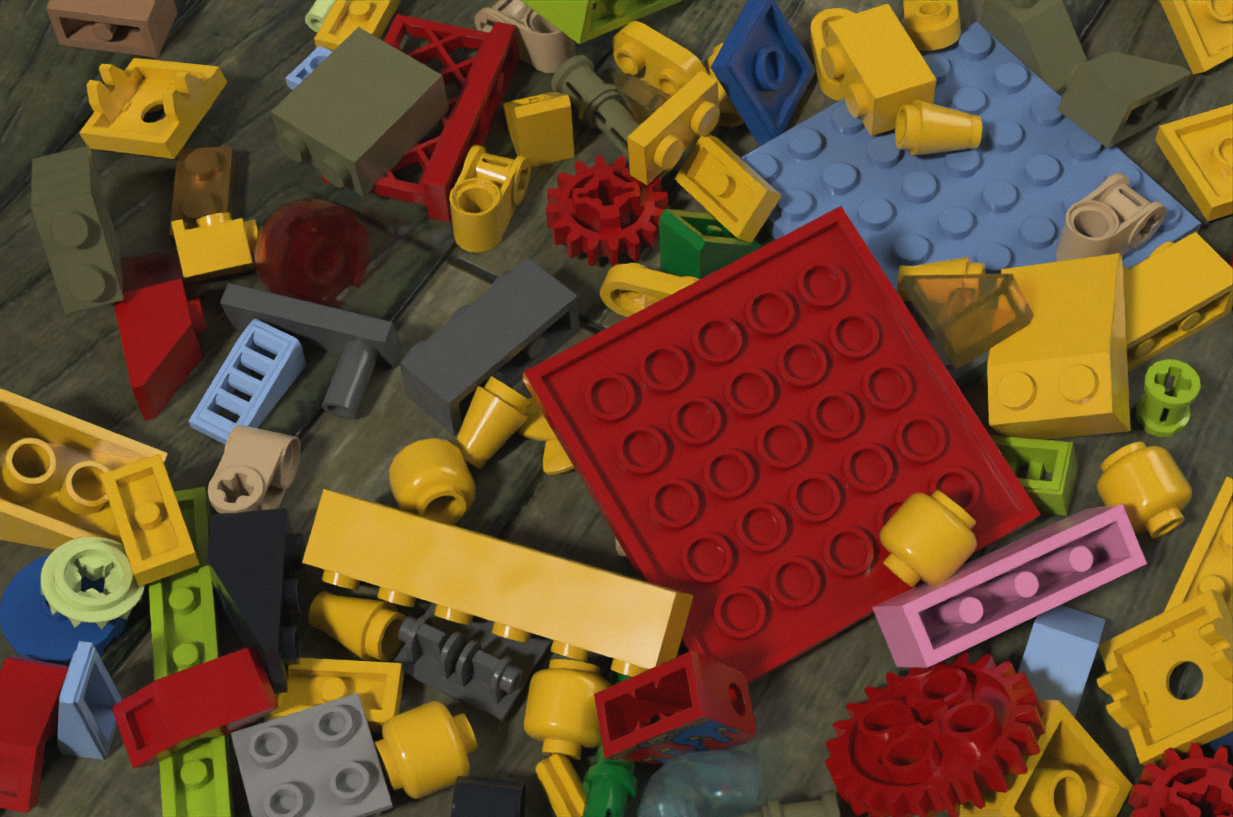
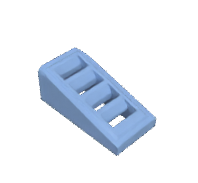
M253 319L238 338L189 419L191 428L225 445L232 429L237 424L258 428L306 367L305 357L299 340L264 322ZM253 370L263 375L264 378L260 381L248 374ZM237 389L252 398L247 402L233 395V393ZM223 407L239 415L240 418L237 423H234L217 413Z
M79 641L77 650L73 653L59 696L57 747L64 755L104 760L105 756H108L117 727L111 707L122 701L96 648L90 642Z

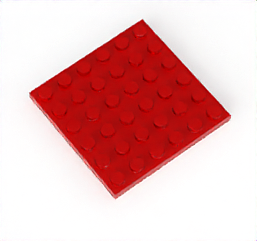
M842 206L523 372V382L640 579L693 595L680 643L683 652H698L741 671L748 685L874 613L873 606L912 589V587L883 564L891 553L882 545L880 531L913 493L919 492L931 496L935 490H939L976 521L971 531L977 540V547L969 558L1030 524L1041 515ZM920 579L913 588L925 582L922 579Z

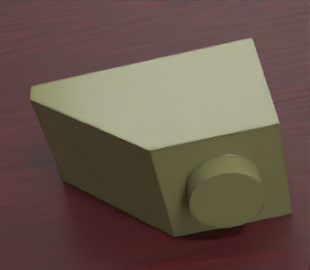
M984 0L980 24L1058 95L1064 93L1067 90L1064 87V81L1071 69L1080 61H1087L1063 0Z
M1108 51L1089 61L1082 60L1071 69L1064 81V87L1067 90L1057 110L1106 148H1109L1169 117L1192 73L1181 66Z

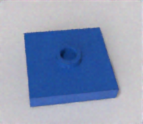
M775 0L747 1L710 67L759 146L784 132L816 72L814 65Z

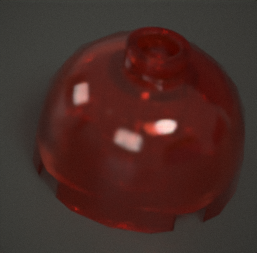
M304 197L280 205L267 216L257 233L253 249L254 266L265 290L269 293L339 309L347 301L335 298L351 284L359 287L367 271L370 259V236L366 227L357 222L353 211L333 201Z

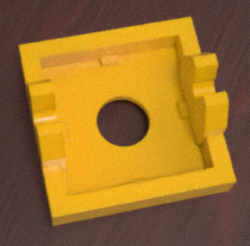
M133 58L125 71L111 64H101L99 71L105 85L101 81L89 80L86 84L89 104L94 113L79 134L86 145H89L90 149L175 159L227 84V80L219 66ZM164 108L166 116L163 119L153 123L143 121L146 113L157 112Z
M1210 589L1098 645L1107 670L1106 673L1096 679L1098 686L1113 698L1114 702L1106 705L1108 714L1122 728L1129 731L1140 764L1146 765L1149 762L1159 766L1163 752L1168 748L1173 749L1180 756L1187 753L1191 743H1198L1199 746H1202L1233 732V620L1224 597L1220 593ZM1182 663H1195L1203 674L1202 687L1198 694L1190 699H1177L1171 693L1169 687L1170 675Z

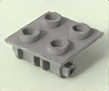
M359 693L231 733L252 817H366L372 814L376 817L381 815L382 811L393 808Z

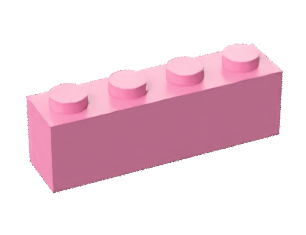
M1123 504L1088 508L962 565L955 575L946 581L935 585H929L925 582L872 608L896 666L928 668L1144 566L1147 562Z

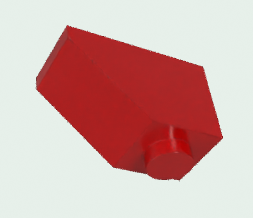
M181 278L123 293L124 300L114 302L131 388L144 421L154 419L160 414L203 358L198 334L208 332L204 312L199 298L188 301Z

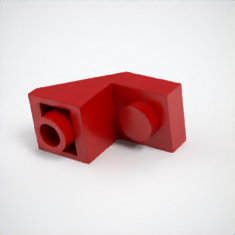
M247 647L159 678L111 708L133 769L152 766L197 739L231 735L232 732L243 729L279 708L257 647Z
M15 656L5 658L0 670V808L28 813L37 806L45 744L58 734L59 696L69 666Z

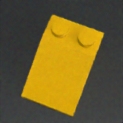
M1120 253L1001 269L987 364L989 426L1001 436L1049 440L1131 431L1123 263Z
M0 388V540L53 550L68 541L82 537H103L123 544L100 474L159 453L163 462H165L168 453Z

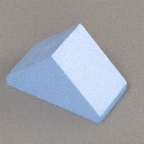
M1059 605L1036 616L1018 673L1024 672L1038 700H1060L1075 718L1099 645L1105 619L1063 605Z

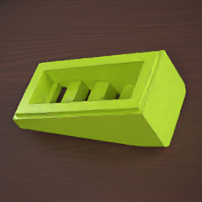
M990 435L1016 477L1018 476L1020 466L1029 467L1027 478H1018L1038 511L1045 514L1068 516L1078 472L1073 442ZM1045 471L1053 473L1052 481H1043Z

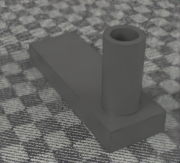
M228 283L220 302L229 321L236 330L244 331L253 319H257L295 337L302 346L341 355L322 403V408L331 415L342 419L352 420L356 418L375 364L395 368L402 351V345L393 322L231 283Z

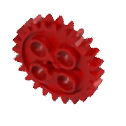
M963 652L953 664L947 665L946 661L943 660L927 669L909 667V675L902 678L895 673L889 672L886 674L888 686L883 689L870 686L864 688L868 701L865 703H848L845 707L851 719L833 723L832 726L837 737L826 741L825 745L830 753V757L825 760V764L843 803L849 802L856 816L868 812L870 817H889L890 815L892 817H912L913 815L935 817L937 812L946 810L949 817H959L960 805L968 801L979 809L986 807L983 793L991 789L1001 793L1008 792L1010 789L1004 778L1006 774L1020 775L1028 772L1023 757L1036 755L1040 752V747L1035 737L1045 734V727L1040 718L1044 713L1024 672L1016 674L1010 661L996 666L992 655L986 654L973 665L969 653Z

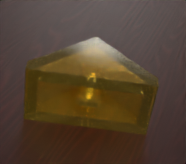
M1013 274L904 276L900 283L922 324L955 370L1029 325L1034 315Z

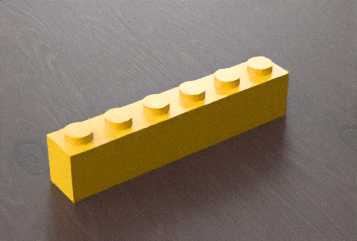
M323 489L302 563L324 569L321 579L324 582L353 590H358L360 581L380 586L377 595L379 599L413 608L416 598L437 604L434 615L437 617L471 625L473 616H478L494 621L491 633L519 642L529 643L532 633L553 639L550 651L569 658L588 661L591 651L613 658L611 670L631 677L677 657L693 600V595L363 498Z

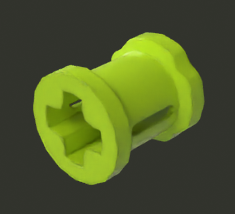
M1174 359L1161 360L1149 367L1144 378V390L1146 393L1139 397L1135 407V419L1143 426L1147 433L1157 437L1169 438L1186 429L1191 416L1190 405L1196 400L1201 388L1197 372L1187 363ZM1169 376H1174L1171 390L1165 388ZM1163 409H1169L1166 420L1160 421Z

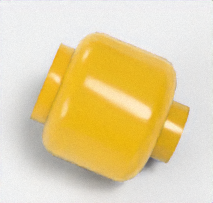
M429 438L413 442L405 446L394 457L389 467V485L400 510L453 525L470 510L475 500V482L459 448L447 440Z
M1134 442L1117 450L1101 464L1103 474L1097 482L1098 494L1105 506L1123 504L1135 534L1148 531L1151 538H1158L1171 532L1183 523L1185 518L1181 511L1191 500L1192 489L1178 465L1165 448L1158 446L1146 447L1144 442Z
M935 490L931 496L919 492L913 493L880 531V541L887 551L891 553L883 564L912 588L920 579L929 585L946 581L955 575L975 551L977 540L971 529L975 526L976 521L939 490Z
M553 659L550 660L548 669L537 671L532 676L529 684L523 728L531 738L543 742L542 754L547 756L555 753L564 754L570 760H580L582 748L588 749L599 746L601 735L594 694L612 686L607 680L600 677V667L582 661Z
M431 701L389 718L382 727L383 739L374 742L379 761L392 791L403 788L409 797L415 799L426 797L455 785L457 776H468L470 764L467 754L478 750L473 730L466 715L461 713L452 717L448 708L439 701Z

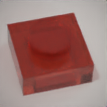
M177 247L121 258L125 292L181 278L187 295Z

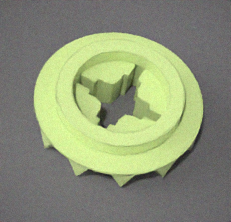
M82 537L68 541L56 548L48 556L41 571V595H44L48 601L52 615L61 613L68 617L74 628L81 622L96 623L103 629L110 620L118 617L127 620L132 608L138 602H142L145 585L138 586L124 545L108 538ZM86 576L91 581L104 578V593H99L93 588L85 592L80 591L82 577Z

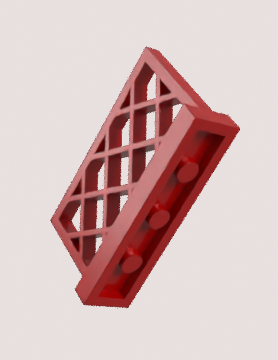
M396 14L384 42L403 52L400 44L404 35L426 39L429 45L409 52L407 55L421 63L438 57L446 68L438 72L443 76L444 86L455 82L460 89V93L458 96L448 100L450 111L438 122L443 130L441 135L422 144L417 142L392 170L388 169L385 172V177L381 176L374 183V188L369 193L426 205L429 218L450 222L452 219L449 200L451 190L454 188L463 170L465 159L471 147L474 145H484L501 106L500 103H502L518 67L519 53L516 25L495 21L491 32L488 33ZM461 47L479 50L475 57L456 65L448 54ZM419 162L424 170L419 184L396 180L392 172ZM321 174L323 183L331 184V183H330L329 181H327V180L325 179V177Z

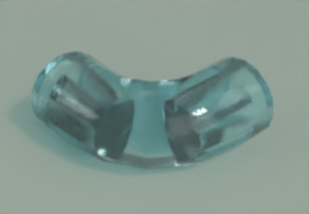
M704 749L681 753L673 757L651 776L643 793L637 817H727L745 814L754 806L758 794L759 778L757 767L752 757L745 751Z

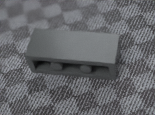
M527 258L512 271H506L498 276L488 291L471 305L459 308L444 327L428 340L416 343L408 351L405 358L400 362L406 396L453 436H456L463 424L477 386L484 388L492 376L510 388L514 387L523 379L524 371L546 360L580 331L578 296L530 258Z

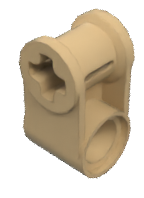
M499 0L491 8H482L475 15L474 22L478 31L490 33L495 21L516 25L519 59L532 65L538 71L555 73L566 60L576 56L575 41L521 0Z
M1121 172L1115 173L1108 177L1096 190L1079 202L1072 204L1067 210L1056 249V261L1120 253L1123 256L1131 249L1143 245L1151 238L1162 224L1167 209L1159 201L1150 203L1129 186L1130 180Z
M237 424L228 437L222 459L208 486L207 492L211 505L218 514L278 509L286 490L291 486L298 470L301 452L299 438Z

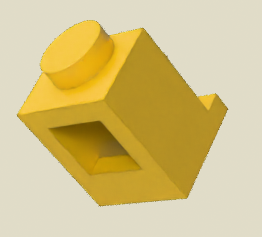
M229 212L216 213L197 219L198 228L188 229L183 219L171 221L183 276L189 284L256 269L253 255L263 253V248L255 219L244 221L243 218L232 220Z

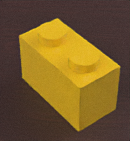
M889 4L828 22L826 47L821 49L824 70L830 79H837L844 91L846 106L850 114L854 118L860 117L870 136L895 129L897 113L902 104L912 105L916 99L933 104L937 79Z

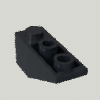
M287 508L212 514L207 561L218 603L245 647H257L273 692L275 694L288 693L289 666L300 664L299 632L296 625L292 626V617H300L303 614L301 581L299 578H295V571L305 570V563H302L305 554L303 534L292 533Z

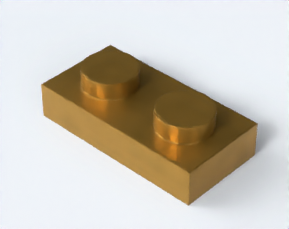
M232 146L186 148L180 150L176 162L171 221L183 219L188 229L198 228L196 220L207 215L229 212L232 218L236 158ZM170 223L169 236L173 248L177 249L172 224Z

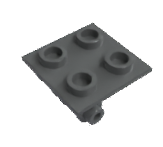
M435 603L430 605L424 616L418 619L411 616L407 617L398 633V639L405 642V645L393 663H402L405 675L502 723L553 642V639L533 633L529 643L491 633L494 621L478 616H473L471 625L446 620L434 615L437 605Z

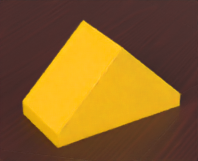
M550 91L500 103L517 156L522 155L530 158L531 168L575 157L572 112L568 94Z

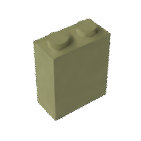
M358 27L271 111V116L278 135L276 138L277 144L290 159L295 162L304 160L317 168L332 185L338 188L346 186L362 197H365L374 188V183L381 176L385 177V172L388 169L392 170L402 159L401 157L413 145L419 142L450 110L443 76L440 73Z
M89 145L32 159L31 209L65 314L124 300L120 247Z

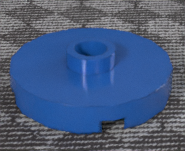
M49 555L35 559L17 572L3 592L0 604V624L6 641L20 657L70 666L73 653L77 650L79 641L93 643L99 656H102L105 653L103 648L109 645L114 637L117 641L124 631L127 620L120 617L110 620L101 629L96 623L81 622L74 628L68 617L61 613L52 615L48 601L44 595H41L40 582L41 571ZM84 576L81 580L80 591L85 592L93 588L99 593H104L105 579L100 578L99 580L91 581Z

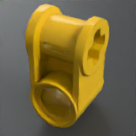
M474 145L471 147L465 159L463 170L449 197L455 242L462 249L468 252L482 253L492 250L502 241L516 207L521 204L526 194L531 173L530 158L519 155L514 160L489 154L483 146Z

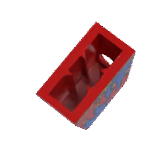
M694 651L682 654L594 694L603 754L606 759L676 766L690 765L737 745H744L752 740L756 733V721L744 674ZM652 717H658L661 719L660 721L655 722L653 724L650 723Z

